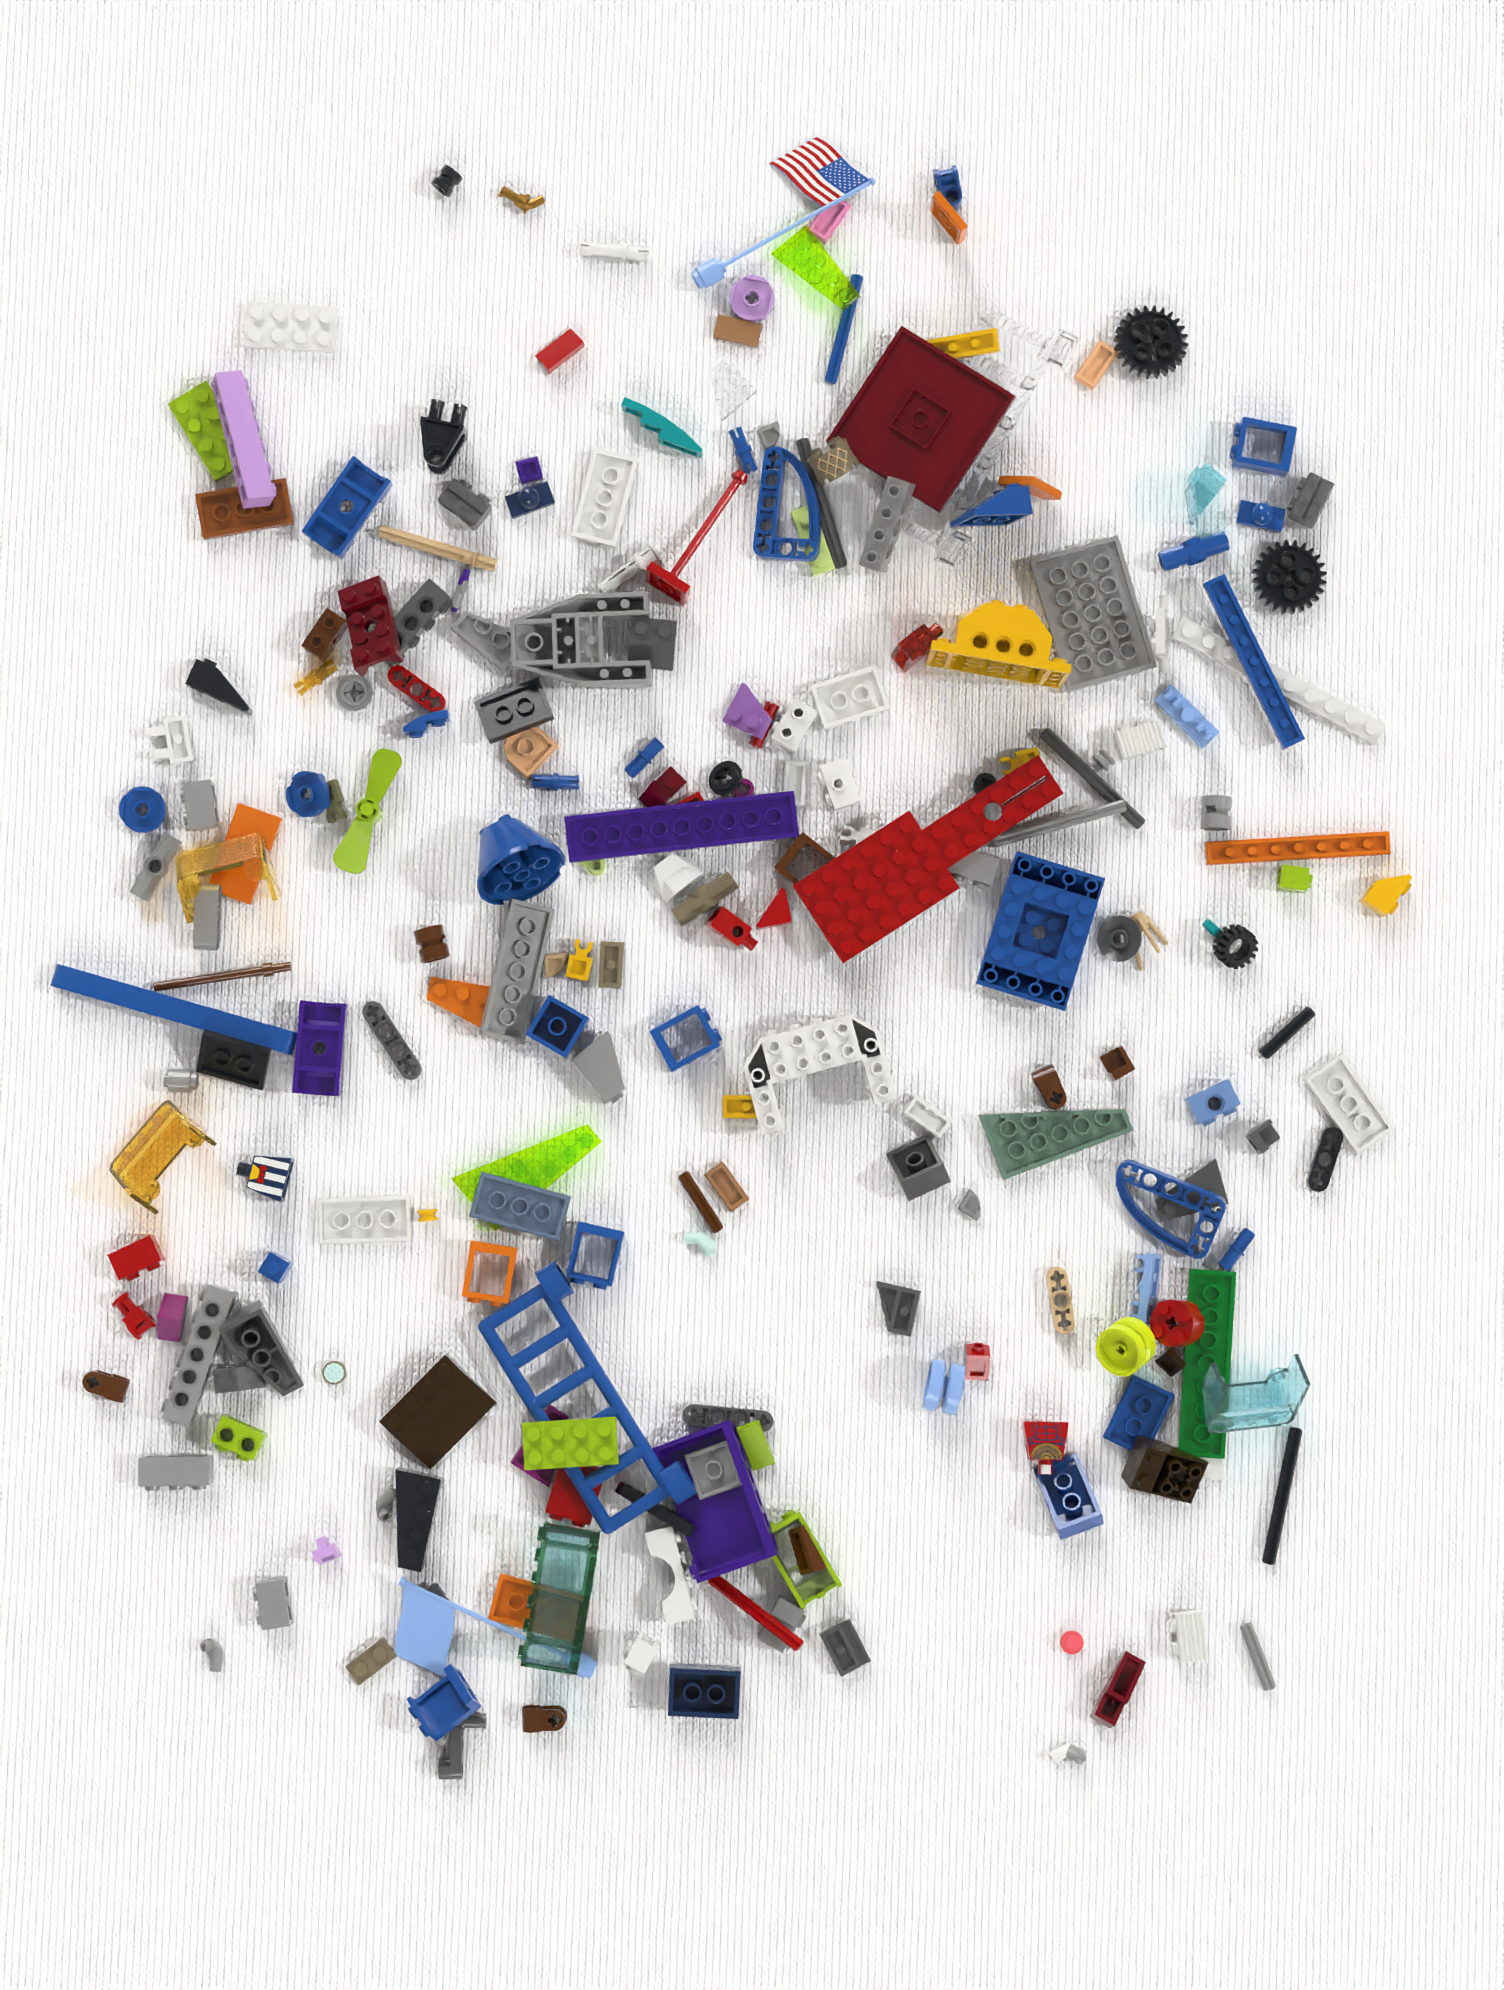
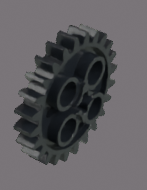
M1145 305L1142 312L1135 308L1133 315L1128 312L1125 317L1126 320L1121 319L1119 323L1121 327H1117L1115 331L1118 335H1115L1113 339L1114 342L1118 343L1115 345L1114 350L1121 351L1116 358H1124L1122 367L1131 366L1129 373L1137 370V377L1145 373L1146 379H1149L1151 374L1154 375L1155 379H1158L1160 372L1166 377L1169 373L1168 369L1174 372L1176 365H1181L1183 361L1181 358H1184L1187 353L1184 350L1188 347V343L1183 341L1187 339L1188 334H1181L1185 326L1177 325L1180 318L1171 319L1173 312L1165 315L1164 307L1160 312H1157L1155 305H1153L1151 311H1148ZM1155 327H1161L1165 333L1157 332ZM1133 330L1140 331L1143 336H1136ZM1164 348L1169 352V354L1164 355L1160 352L1159 349ZM1137 352H1144L1147 357L1141 358Z
M1285 540L1281 547L1277 541L1274 544V549L1270 546L1266 548L1267 554L1264 552L1260 553L1259 557L1262 561L1256 560L1254 563L1259 568L1253 569L1251 572L1257 575V577L1251 580V583L1258 584L1253 591L1261 592L1258 600L1265 598L1264 606L1266 607L1271 603L1273 605V612L1279 607L1281 608L1282 615L1287 609L1293 615L1296 608L1302 613L1304 605L1310 609L1313 606L1311 600L1313 602L1319 600L1316 594L1322 595L1324 593V590L1319 586H1324L1327 581L1321 579L1327 572L1320 571L1325 563L1317 562L1321 555L1313 556L1314 548L1308 551L1305 550V542L1301 547H1298L1297 540H1294L1290 546L1288 540ZM1282 557H1290L1293 565L1286 566L1282 561ZM1301 571H1306L1310 574L1309 581L1301 578ZM1289 573L1292 574L1291 580L1287 581L1285 579ZM1268 574L1276 575L1278 583H1271L1268 580ZM1300 586H1303L1305 591L1301 590ZM1287 588L1295 591V598H1289L1286 595Z

